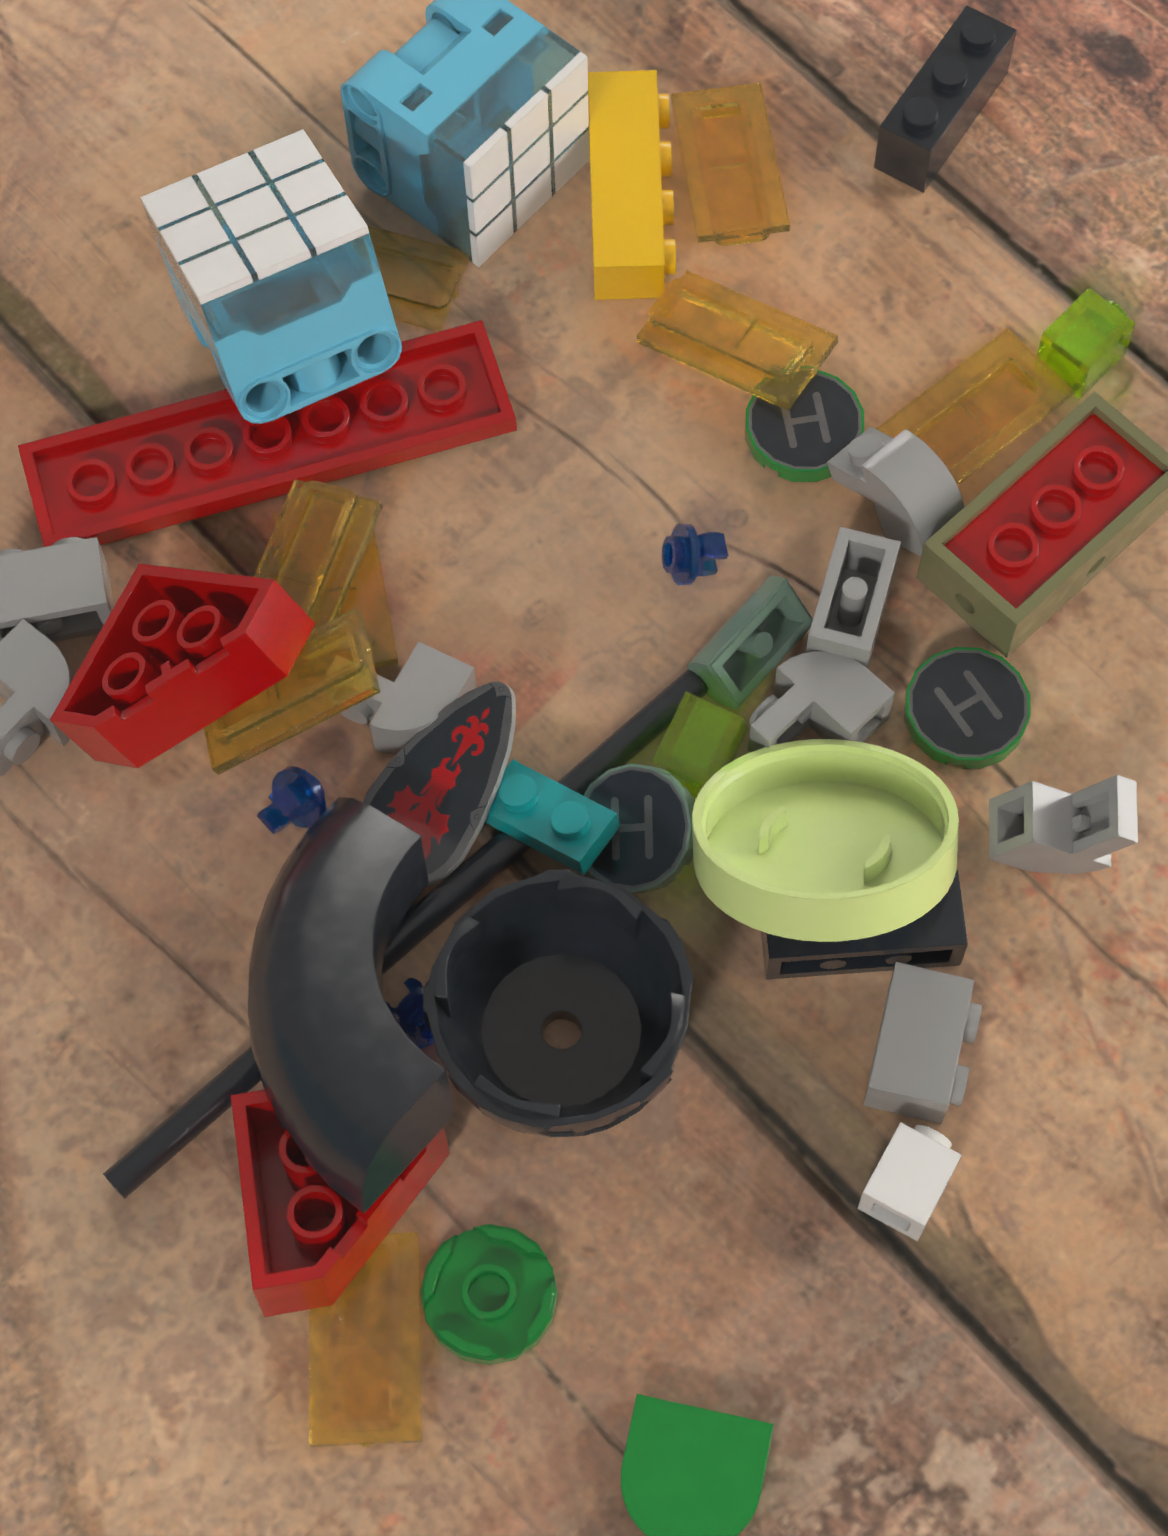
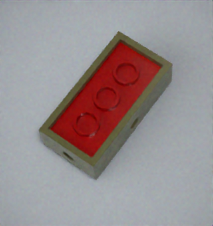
M1094 391L924 543L916 578L1007 658L1168 510V452Z

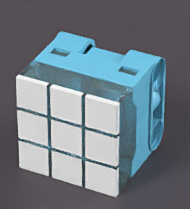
M434 0L426 7V25L394 54L387 50L378 51L341 85L340 91L351 162L358 177L372 192L388 199L476 266L480 267L589 162L588 60L585 54L508 0Z
M304 129L140 197L181 309L201 344L211 350L221 380L245 420L258 424L276 420L377 376L390 369L399 359L402 352V342L398 334L368 226Z

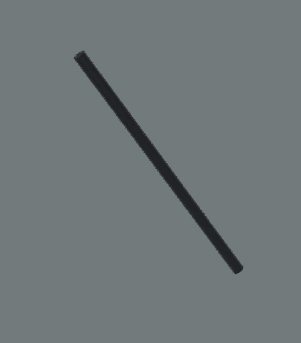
M686 670L557 782L584 796L589 785L609 769L627 764L707 694L704 683L692 671ZM499 831L447 878L412 906L401 920L392 939L391 946H386L382 975L513 863L530 846ZM252 1045L103 1173L109 1183L124 1199L232 1106L231 1095L247 1093L261 1081Z

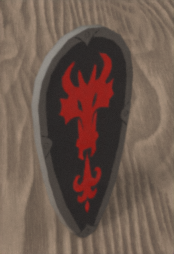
M490 682L470 690L444 707L437 714L438 718L432 724L417 732L391 759L368 789L363 803L372 806L421 836L429 879L428 886L447 878L464 861L484 825L501 784L512 750L516 726V697L514 691L502 682Z

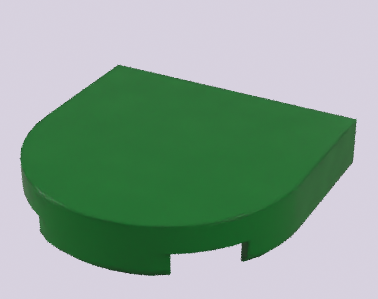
M636 1394L621 1467V1494L633 1523L645 1536H738L752 1520L759 1503L774 1424Z

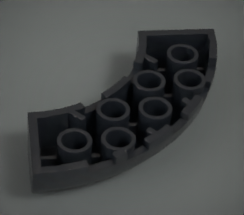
M338 797L305 832L284 862L267 895L256 927L249 964L248 1021L252 1051L260 1078L283 1129L286 1128L304 1153L305 1161L334 1191L364 1214L454 1116L446 1069L429 1058L408 1038L394 1019L383 998L382 965L386 946H391L392 939L401 920L415 899L429 884L421 836L368 804L354 798Z

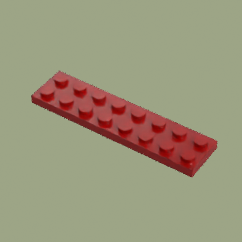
M482 320L402 341L400 357L390 369L267 423L258 424L245 420L227 389L21 444L18 445L43 546H52L58 540L69 537L83 539L97 537L99 544L103 545L517 431V423Z

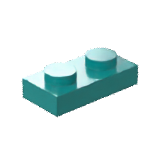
M514 759L511 760L505 769L501 784L485 820V823L582 875L586 873L620 828L616 812Z

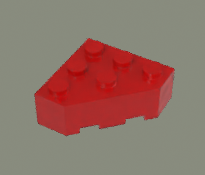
M139 563L52 714L50 721L94 761L138 769L286 678L316 623L275 579Z
M265 1089L231 1095L252 1290L264 1317L332 1306L449 1156L446 1126L440 1130L363 1214L334 1191L305 1161L304 1153L286 1128L283 1129Z

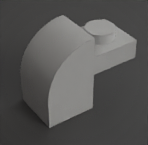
M870 426L827 461L834 481L873 501L884 536L888 539L900 541V546L920 557L924 543L965 507L959 488L945 464L925 442L906 429L895 438H892Z
M24 619L0 641V695L7 700L0 707L1 776L14 764L19 765L28 760L38 748L40 738L45 733H48L62 746H65L70 740L67 735L50 721V718L70 685L73 675L58 647Z
M419 641L395 682L339 656L326 676L332 703H334L336 710L346 718L359 724H366L368 720L371 721L369 725L375 750L396 755L417 732L432 724L438 718L437 714L444 707L468 691L477 688L474 667Z
M812 651L796 655L776 668L774 695L765 699L749 719V724L751 725L748 751L753 752L764 747L769 748L772 745L794 741L809 726L823 739L864 742L889 719L895 692L868 668L853 658L825 651Z
M1115 775L1072 794L1031 781L989 799V859L1022 870L1044 873L1079 874L1111 867L1112 852L1138 843L1136 781Z

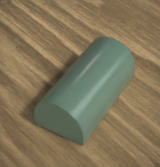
M769 576L689 662L688 670L696 674L704 683L709 697L724 706L737 709L811 628L813 619L786 578Z

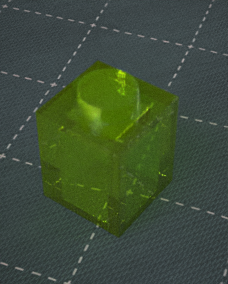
M1088 288L1042 333L1034 365L1078 399H1081L1125 356L1135 322L1127 316L1126 312L1117 303L1103 299Z
M685 692L652 761L658 768H663L675 776L674 778L680 782L682 787L687 788L692 797L696 799L704 784L722 767L734 760L749 728L743 717Z

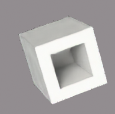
M900 1122L862 1193L857 1209L918 1241L962 1155L950 1149L952 1143L938 1131L924 1125H916L913 1129Z

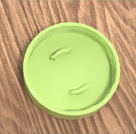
M809 739L780 743L769 748L758 749L735 759L717 771L704 784L698 793L692 811L694 871L700 887L719 909L735 920L759 931L784 938L817 942L849 941L873 937L891 932L919 919L935 907L948 892L953 883L957 867L958 809L948 787L937 775L921 763L894 750L864 742L839 739Z

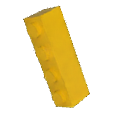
M657 70L588 72L594 300L664 298L665 275H676L675 239H664L663 225H674L673 189L662 190L661 177H671L672 175L671 141H660L659 129H669V93L658 94Z

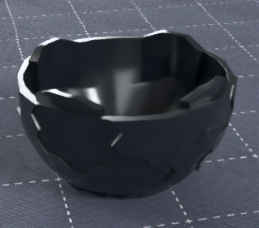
M568 869L546 870L537 876L492 890L455 922L432 967L429 980L424 986L423 1014L425 1026L430 1029L438 1057L449 1073V1079L454 1087L482 1114L517 1132L551 1138L579 1137L607 1130L642 1110L671 1082L672 1079L670 1077L674 1072L672 1069L688 1027L692 984L695 981L682 941L668 920L660 918L623 887L580 876ZM567 1019L579 1027L581 1035L573 1046L566 1049H557L547 1044L544 1040V1029L554 1020Z

